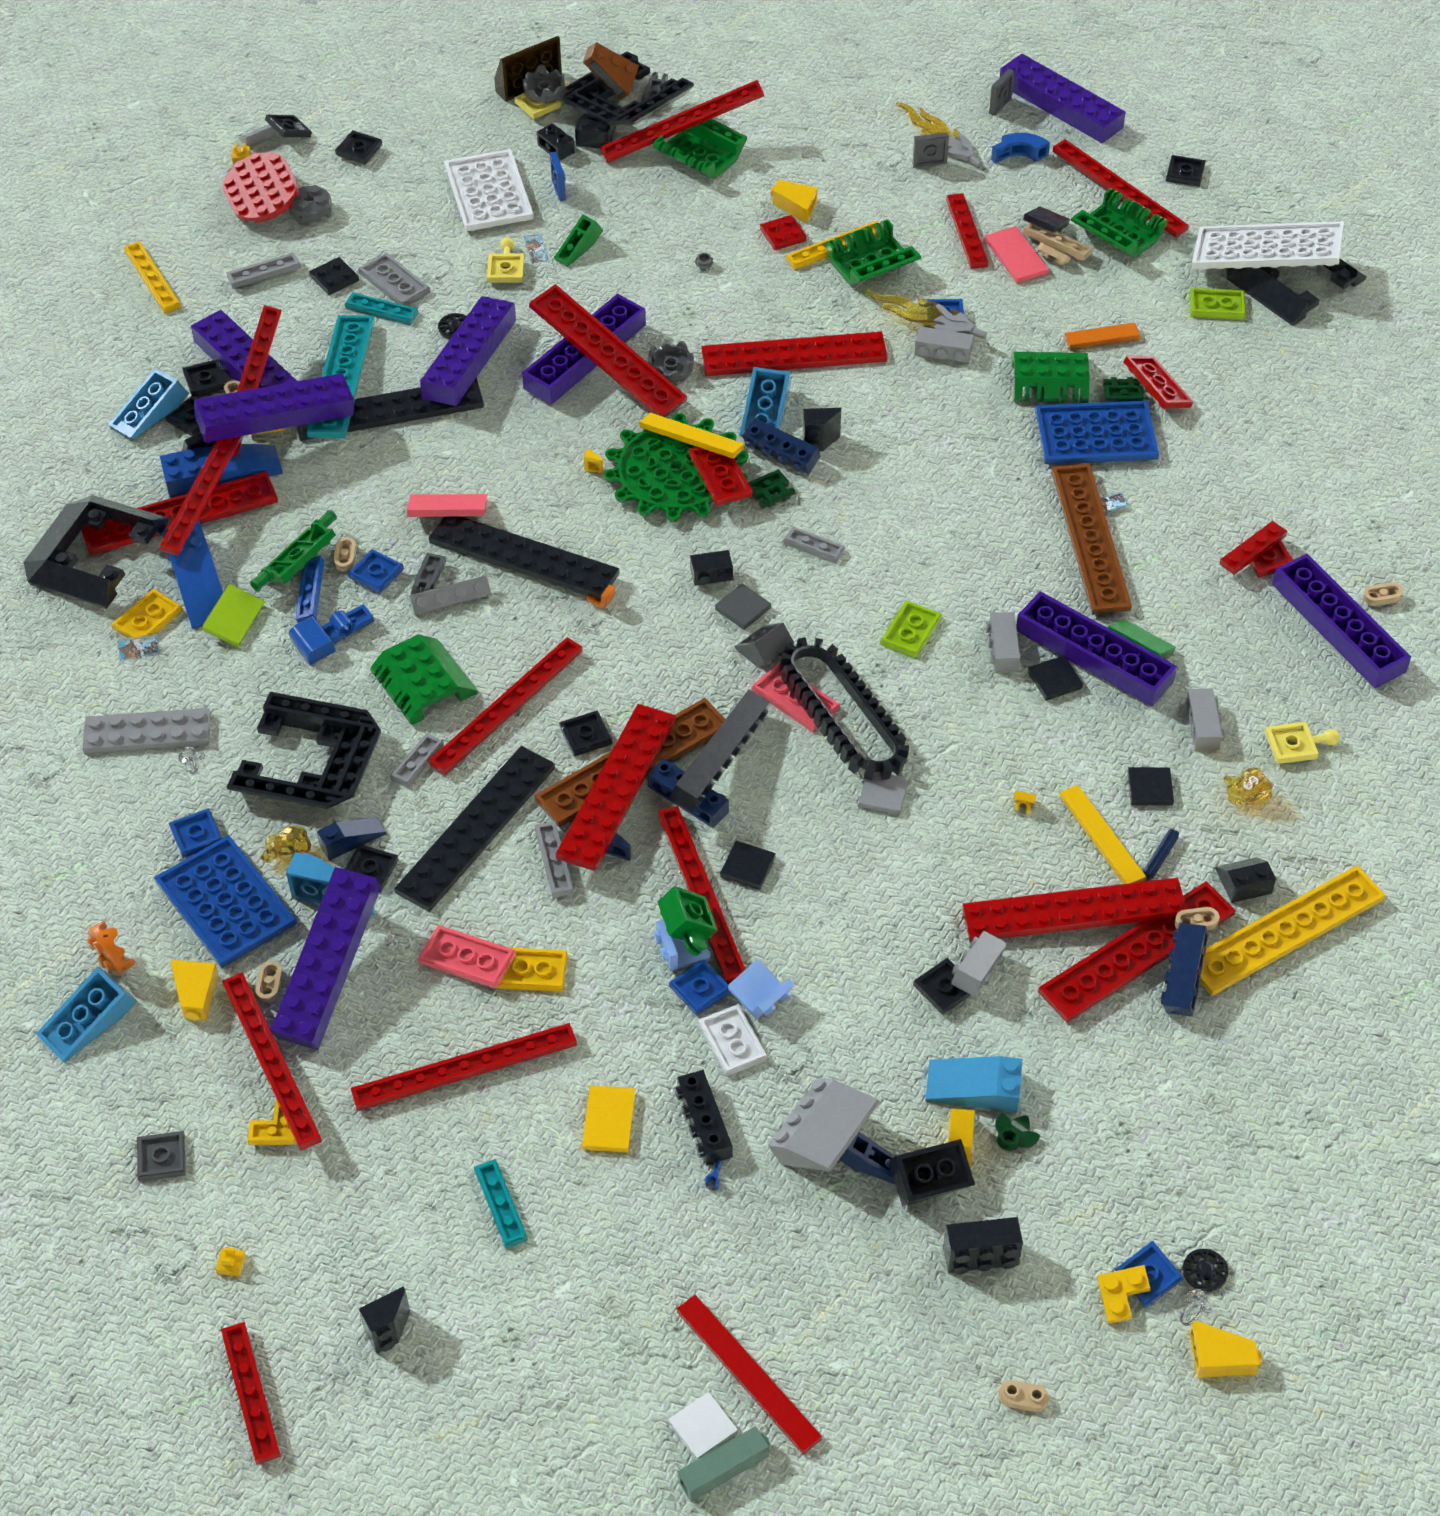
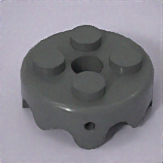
M540 64L533 73H526V77L523 79V91L529 99L536 102L549 103L564 94V74H560L557 69H554L553 72H548L545 66Z
M317 185L299 188L298 196L293 198L292 205L289 208L290 216H294L300 225H304L307 219L319 222L323 216L330 218L332 215L330 194L327 190Z
M679 341L676 345L664 342L659 349L653 345L650 347L648 363L670 382H677L687 378L692 373L694 355L688 351L684 341Z

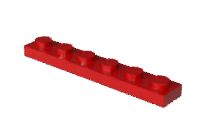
M964 193L947 195L946 201L970 269L988 267V259Z
M245 1321L222 1328L221 1333L256 1465L279 1458L281 1454Z

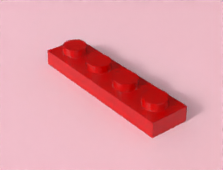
M1271 521L1222 557L1219 565L1235 575L1284 539L1288 531L1276 522Z

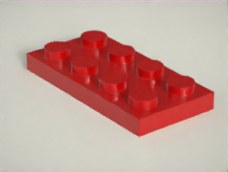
M1126 356L1123 363L1137 377L1139 383L1148 390V393L1156 399L1160 407L1164 409L1191 408L1194 403L1193 400L1154 356Z
M700 447L689 449V456L716 506L752 497V489L735 458L733 459Z

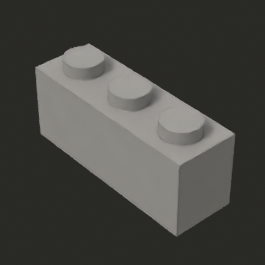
M919 327L914 355L969 363L974 335Z
M1015 612L990 613V620L986 621V633H990V636H988V648L992 649V652L989 653V662L993 664L994 672L1019 671L1020 653Z
M1213 688L1188 689L1186 707L1194 750H1219L1221 741L1225 739V732L1220 727L1222 717L1221 713L1217 711L1218 697L1214 696Z
M983 931L979 938L975 937L969 947L971 950H965L960 960L962 962H957L951 973L954 975L951 984L975 997L1000 961L1007 943Z

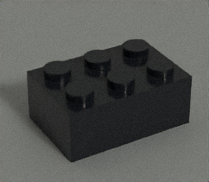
M1018 1217L946 1225L943 1249L948 1273L963 1274L972 1270L988 1271L999 1267L1010 1269L1019 1265L1023 1239Z

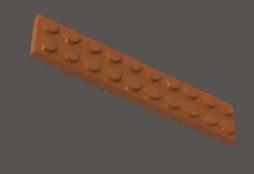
M1090 463L1052 467V476L1092 615L1131 611L1132 604Z
M706 698L675 714L676 722L650 770L662 759L672 762L709 741L725 721V718ZM611 752L534 795L535 801L553 821H556L558 827L576 817Z

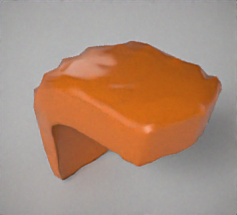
M608 585L601 595V600L588 595L586 599L596 607L604 609L612 601L615 587Z

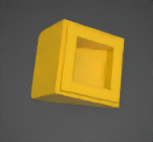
M588 448L584 455L585 471L600 474L604 472L603 458Z

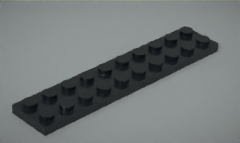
M477 377L457 406L422 399L421 387L357 398L354 402V412L350 418L347 432L484 408ZM309 424L297 426L300 441L314 439L308 438L307 429Z
M461 516L444 517L429 536V543L600 600L608 585H613L620 574V569Z
M521 745L394 888L395 893L430 913L553 772L555 763Z

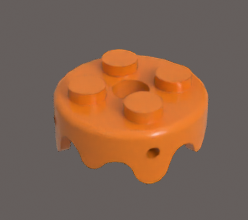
M102 921L88 930L89 938L86 941L90 948L98 953L97 960L103 969L106 968L109 973L112 972L114 975L119 976L135 964V961L133 959L123 961L125 950L114 943V939L118 935L117 929H106L107 924Z

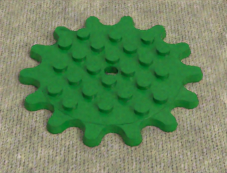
M676 413L672 417L674 421L714 433L712 431L714 427L712 419L705 418L699 424L691 425L687 423L686 416L682 413ZM645 429L640 433H635L631 430L621 431L619 436L625 443V446L620 449L610 448L606 450V458L616 463L617 466L606 470L603 473L604 479L608 483L622 484V487L615 492V498L618 502L624 503L629 500L640 502L637 507V512L640 516L646 517L655 510H662L666 512V517L670 522H677L684 511H693L700 518H706L709 515L710 507L708 504L714 501L689 456V449L697 446ZM734 432L717 434L735 441L737 439V435ZM741 451L735 457L737 464H745L749 455L747 452ZM742 472L746 480H748L747 474Z

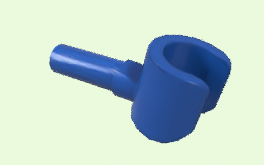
M717 1160L712 1174L706 1176V1188L710 1181L716 1182L715 1190L719 1188L718 1176L722 1165L721 1160Z

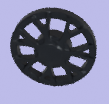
M451 313L442 317L438 323L439 333L444 338L451 339L453 336L451 334L456 332L466 318V315Z
M1194 1250L1186 1256L1183 1262L1182 1271L1186 1281L1198 1290H1217L1227 1280L1228 1265L1225 1259L1213 1250ZM1201 1255L1203 1260L1198 1261L1195 1256ZM1207 1256H1213L1215 1259L1211 1262L1207 1260ZM1187 1263L1196 1264V1268L1187 1267ZM1222 1264L1224 1269H1216L1215 1265ZM1194 1273L1199 1277L1195 1281L1190 1277ZM1215 1273L1222 1277L1220 1282L1213 1277ZM1203 1280H1210L1211 1285H1203Z

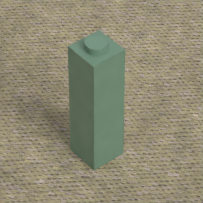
M755 1426L677 1471L678 1482L690 1502L768 1458L769 1439L764 1432L760 1433Z

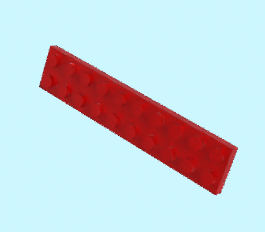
M556 284L529 302V307L653 414L666 417L687 401L688 396Z
M882 331L701 346L705 376L752 373L753 367L790 370L887 362L888 357Z
M267 471L217 485L198 519L200 524L277 503L278 498ZM188 494L138 507L137 509L170 518L171 521L164 529L166 530L170 528ZM109 519L101 530L84 526L81 530L90 556L137 543L129 537L134 527ZM162 533L161 535L154 534L152 538L162 536Z
M637 704L556 852V859L589 870H597L642 786L647 773L650 771L676 722V715Z
M1170 878L962 903V910L969 942H972L975 937L979 938L983 931L998 939L1176 918L1178 912L1187 910L1179 879Z
M1207 881L1183 895L1187 910L1203 907L1215 909L1220 916L1218 925L1235 915L1236 910ZM1176 918L1139 923L1038 988V993L1066 1023L1167 959L1170 951L1174 950L1175 947L1173 934L1174 930H1178L1175 926Z

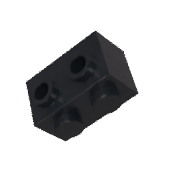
M551 123L537 131L538 146L548 154L550 152H557L559 161L575 153L574 139L555 124Z
M729 550L690 555V570L694 586L733 580V565Z

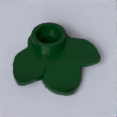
M1002 1113L995 1122V1128L998 1132L997 1144L1005 1151H1014L1018 1147L1030 1148L1040 1139V1134L1030 1131V1121L1027 1115L1010 1120L1008 1116Z

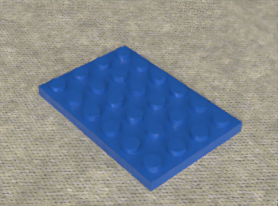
M1147 401L1036 405L1035 413L1045 464L1157 460L1159 458Z
M229 835L154 877L156 884L221 968L297 924L293 914Z

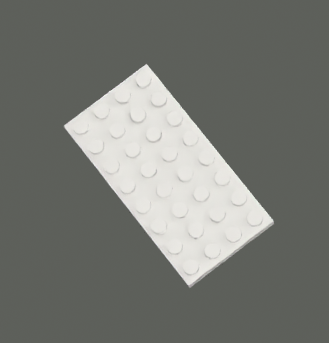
M1344 221L1200 227L1192 260V269L1276 268L1279 266L1296 267L1302 265L1310 267L1316 265L1333 266L1339 264Z

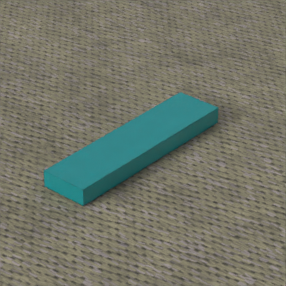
M354 292L351 293L345 302L346 309L409 325L412 324L418 315L417 308Z
M496 1159L474 1166V1172L505 1249L528 1241Z

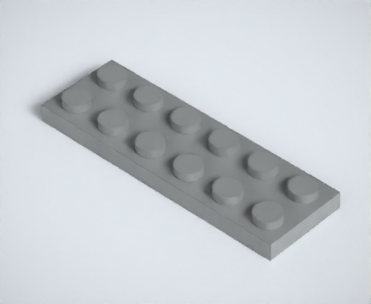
M210 708L85 717L83 752L84 754L209 745Z

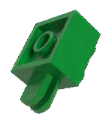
M674 886L657 901L660 914L663 917L669 936L683 940L686 950L691 955L698 956L708 947L706 941L718 929L705 896Z

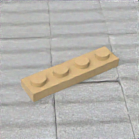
M1032 223L1024 227V235L1053 247L1062 253L1071 255L1077 260L1084 261L1092 255V247L1056 231L1050 232Z

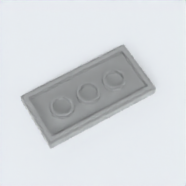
M384 253L358 268L360 275L397 304L408 306L431 292L428 285L388 253Z

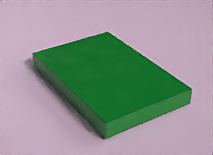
M1126 619L1108 626L1110 630L1161 658L1175 651L1176 647Z

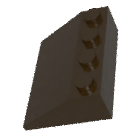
M553 37L501 58L494 77L495 92L505 102L523 94V79L526 77V73H533L540 64L544 65L548 72H553L554 69H557L562 74L560 37Z

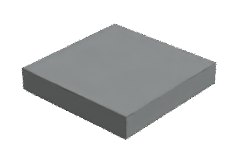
M874 772L872 781L867 779L864 781L858 807L900 815L909 778L891 775L890 779L882 781L880 773Z

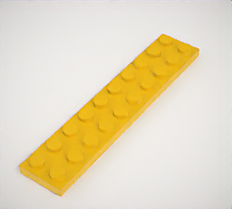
M1356 865L1206 948L1200 984L1211 996H1214L1382 902L1386 895Z

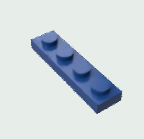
M321 555L310 559L302 569L295 617L298 623L310 616H314L317 619L324 559Z

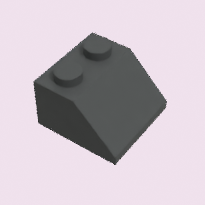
M784 623L763 625L734 647L755 666H768L775 661L774 658L776 656H781L784 653L785 646L789 642L794 644V641Z

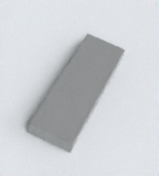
M792 527L784 538V544L833 563H837L845 551V546L796 527Z
M426 733L390 775L391 780L409 788L429 764V759L443 748L444 742Z

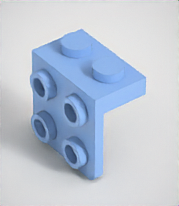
M664 920L656 922V931H653L656 944L660 945L663 962L666 961L670 971L695 965L703 959L705 961L711 959L708 947L698 956H693L686 950L683 940L669 936Z
M756 960L728 985V989L757 1020L763 1014L767 1017L777 1008L774 1004L778 1000L784 1002L792 994L789 990L794 986V983L788 978L781 984L760 960Z

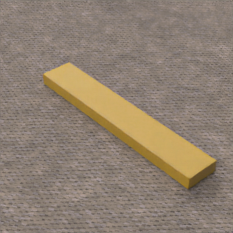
M871 222L787 254L786 261L796 270L828 258L825 242L835 238H840L844 250H847L844 235L862 228L865 229L867 226L872 228L876 239L877 235L874 224L878 222Z
M138 241L124 246V252L163 313L166 314L181 308L180 302L141 242Z
M653 413L647 414L639 421L640 428L733 459L744 450V443Z
M1079 785L1061 791L1059 797L1123 884L1144 882L1146 879L1145 874Z

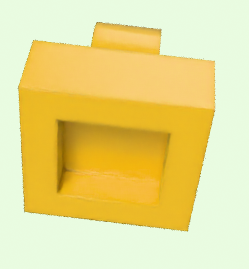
M234 143L232 162L235 163L249 157L251 154L250 146L243 143V147H237V144Z
M1015 790L1013 798L1014 801H1017L1014 806L1015 811L1018 812L1019 806L1024 804L1027 806L1026 814H1029L1031 811L1030 805H1035L1036 795Z
M229 1247L221 1248L215 1269L216 1273L240 1277L246 1258L245 1251Z

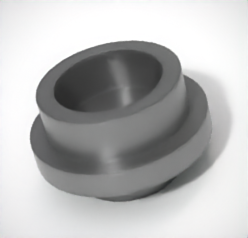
M700 253L695 259V264L699 268L707 269L713 265V259L708 253Z

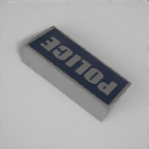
M266 125L240 136L239 139L242 143H246L247 146L251 147L277 136V132L270 125Z

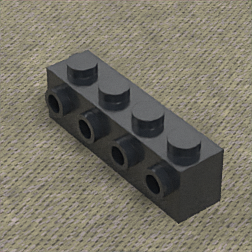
M704 1070L677 1077V1086L674 1087L675 1094L678 1100L682 1099L683 1116L685 1119H689L691 1123L689 1131L692 1139L696 1138L698 1142L696 1150L699 1158L703 1157L706 1165L716 1163L717 1160L723 1161L733 1158V1145Z

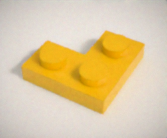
M275 1100L273 1120H250L248 1145H295L296 1141L277 1100Z
M1145 1265L1097 1275L1108 1324L1131 1320L1132 1315L1127 1296L1151 1291Z

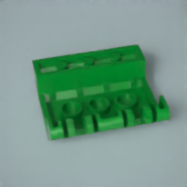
M710 119L679 132L668 142H664L663 135H661L654 141L653 148L716 179L737 162L747 141V136L714 119Z
M1113 188L1104 193L1103 204L1089 214L1081 210L1071 218V221L1134 258L1156 243L1168 224L1167 219L1154 214L1148 225H1146L1145 223L1151 215V210L1146 209V207L1132 201L1130 198H1126L1120 209H1118L1124 195L1118 193Z
M888 219L874 224L877 235L876 239L870 226L844 235L847 250H844L840 238L825 242L831 264L849 285L865 281L920 260L921 255L913 246L904 249L893 237L894 225Z
M1011 353L1012 368H1014V402H1022L1023 387H1025L1024 402H1029L1030 387H1036L1035 399L1036 402H1041V387H1043V402L1059 403L1060 387H1062V403H1066L1067 388H1073V403H1078L1079 388L1080 403H1089L1090 374L1088 353Z
M418 634L382 651L370 668L379 682H383L384 690H386L399 709L403 708L402 714L411 725L424 720V708L453 694L460 702L478 694L477 689L440 641L428 636Z

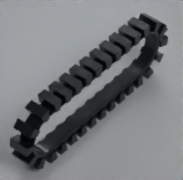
M806 637L798 638L796 646L789 642L785 646L779 664V671H783L781 679L785 684L788 683V688L791 692L795 691L794 697L797 701L801 700L800 705L804 710L808 709L807 714L811 719L814 718L813 722L817 728L821 726L820 732L824 737L827 736V741L830 745L834 744L833 749L836 754L841 753L840 759L845 764L850 761L848 769L853 774L860 767L865 769L863 779L872 781L874 772H880L882 781L890 779L892 771L898 776L903 771L909 753V745H905L906 737L902 732L899 733V727L895 723L892 724L893 720L889 714L885 716L886 710L882 705L879 706V701L876 697L872 698L873 693L870 689H865L866 684L862 679L859 680L857 672H852L853 667L849 662L846 663L844 655L840 654L837 656L838 648L833 644L827 650L823 649V639L815 638L813 646L807 645ZM803 657H814L827 664L893 753L891 758L875 761L866 758L859 752L794 664L796 660Z

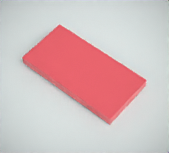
M1016 226L985 235V242L1016 283L1049 273V268Z
M411 494L407 507V516H485L488 497L487 494Z
M779 663L776 664L751 686V691L766 699L774 707L814 733L818 729L813 722L814 718L811 719L808 716V709L804 710L800 705L801 700L797 701L794 697L795 691L791 692L788 688V683L785 684L781 679L783 671H779ZM810 685L832 716L840 710L839 703Z
M438 925L418 957V962L496 989L515 958L516 951Z

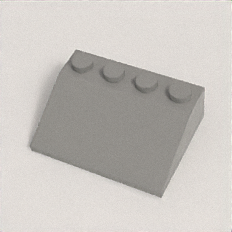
M817 1078L805 1096L800 1099L793 1112L787 1117L779 1131L775 1133L768 1147L781 1165L831 1171L880 1102L877 1098L834 1079Z

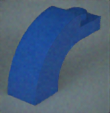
M1030 133L1007 134L1002 136L1000 143L992 146L991 160L997 163L1008 157L1020 155L1036 162L1049 156L1050 142L1043 137Z

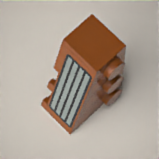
M597 42L589 46L583 63L597 78L600 77L606 84L605 86L613 89L619 100L627 97L630 94L639 65Z

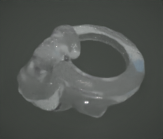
M186 746V750L179 754L178 759L186 765L187 772L196 774L199 770V760L204 759L205 754L202 751H196L194 747Z
M1196 1289L1190 1290L1186 1294L1187 1302L1181 1306L1183 1310L1180 1316V1322L1183 1325L1191 1326L1192 1321H1198L1203 1312L1211 1313V1303L1204 1291ZM1196 1307H1200L1198 1314L1188 1321L1190 1313Z

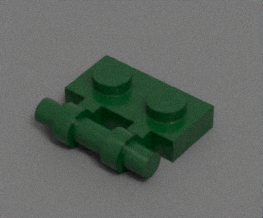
M1117 377L1103 379L1105 402L1143 401L1142 385L1138 379L1133 377H1127V379H1117Z
M779 469L748 482L752 489L753 498L755 500L764 499L759 502L762 509L775 506L777 502L781 500L786 501L790 499V496L796 494L793 487L786 489L789 486V480ZM778 491V494L773 496L771 495L772 493Z

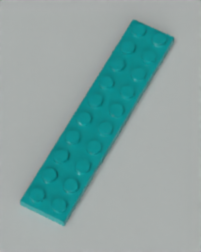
M338 315L322 377L343 373L355 402L375 321L374 316ZM351 416L310 423L307 429L308 438H346Z

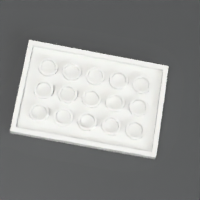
M511 149L444 161V167L465 232L534 219L533 211Z

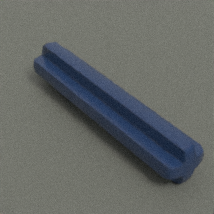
M1174 829L1168 830L1144 868L1143 873L1149 880L1154 878L1179 838L1178 831Z

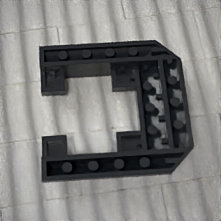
M628 51L621 54L624 58L639 65L635 76L636 80H641L650 74V67L640 63L638 56ZM590 72L565 87L563 101L565 104L607 125H636L686 95L694 87V83L685 78L679 80L671 78L660 85L661 91L641 103L634 100L628 105L621 107L607 100L614 95L613 89L605 86L606 84L600 77L597 78Z
M1342 259L1339 260V264L1333 266L1323 265L1333 272L1330 281L1342 289L1350 285L1355 287L1367 278V276ZM1226 268L1228 281L1244 290L1245 293L1292 326L1305 319L1306 313L1319 305L1320 299L1307 290L1298 295L1278 281L1276 278L1279 277L1280 271L1276 268Z
M94 495L66 504L23 562L27 581L30 585L107 609L117 596L115 588L125 576L123 569L106 565L99 576L73 568L79 559L75 554L66 552V550L84 526L101 530L108 519L134 527L129 534L130 539L146 545L154 534L161 535L171 520L161 515Z
M269 692L263 705L264 713L257 726L258 733L278 737L282 726L318 732L316 743L333 747L331 755L322 775L302 771L297 783L260 776L263 770L262 763L242 760L238 770L233 771L226 786L227 790L329 809L355 797L381 734V729L369 711Z

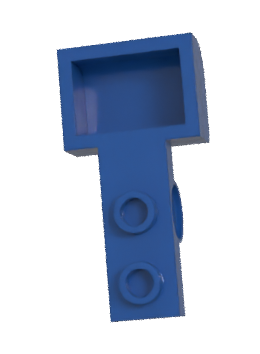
M364 604L348 613H345L343 610L334 612L329 619L330 622L322 627L314 616H310L290 629L289 636L292 643L309 665L336 652L334 643L375 621L373 615Z

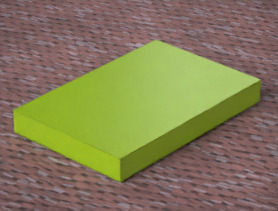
M1190 288V317L1245 320L1244 290Z
M229 584L203 624L202 631L238 648L263 608L265 601Z
M906 600L881 638L880 645L917 659L942 619V614Z

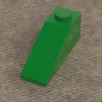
M582 214L554 256V259L566 266H570L595 244L603 229L595 220Z

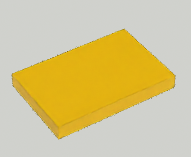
M153 588L116 619L111 626L112 629L129 640L150 639L179 615L183 608Z
M511 948L516 951V956L497 988L563 992L568 951Z
M590 1085L582 1150L629 1153L636 1094L635 1088Z

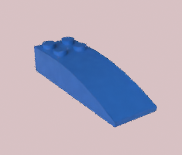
M241 444L238 457L232 456L217 485L266 471L269 477L283 474L276 446ZM214 445L160 456L170 498L189 493Z
M197 521L179 556L167 553L192 629L203 626L223 594L200 521ZM169 529L162 532L163 539Z

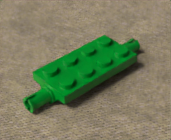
M327 510L320 519L314 520L311 527H308L273 561L261 569V572L257 574L258 576L250 581L251 587L255 591H260L268 582H289L297 571L302 570L305 564L310 559L316 557L318 552L323 547L329 545L336 536L333 529L327 528L337 520L336 514L332 510Z

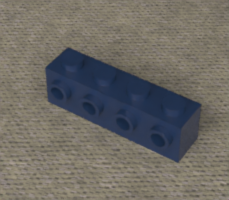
M756 418L752 420L742 435L745 445L749 449H756L768 458L773 457L782 465L788 464L799 473L810 474L821 457L818 447Z
M662 759L647 773V786L711 828H714L729 813V800L725 795L711 790L709 794L705 792L704 795L706 797L701 805H695L691 812L669 799L676 783L685 773L672 762Z
M1179 922L1178 930H1174L1173 943H1175V947L1169 954L1171 967L1170 971H1166L1165 974L1166 992H1162L1161 1005L1164 1006L1168 1014L1193 1017L1209 936L1205 925Z

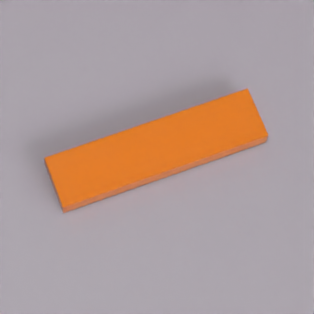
M1134 322L1067 332L1064 338L1069 350L1139 340L1140 333Z

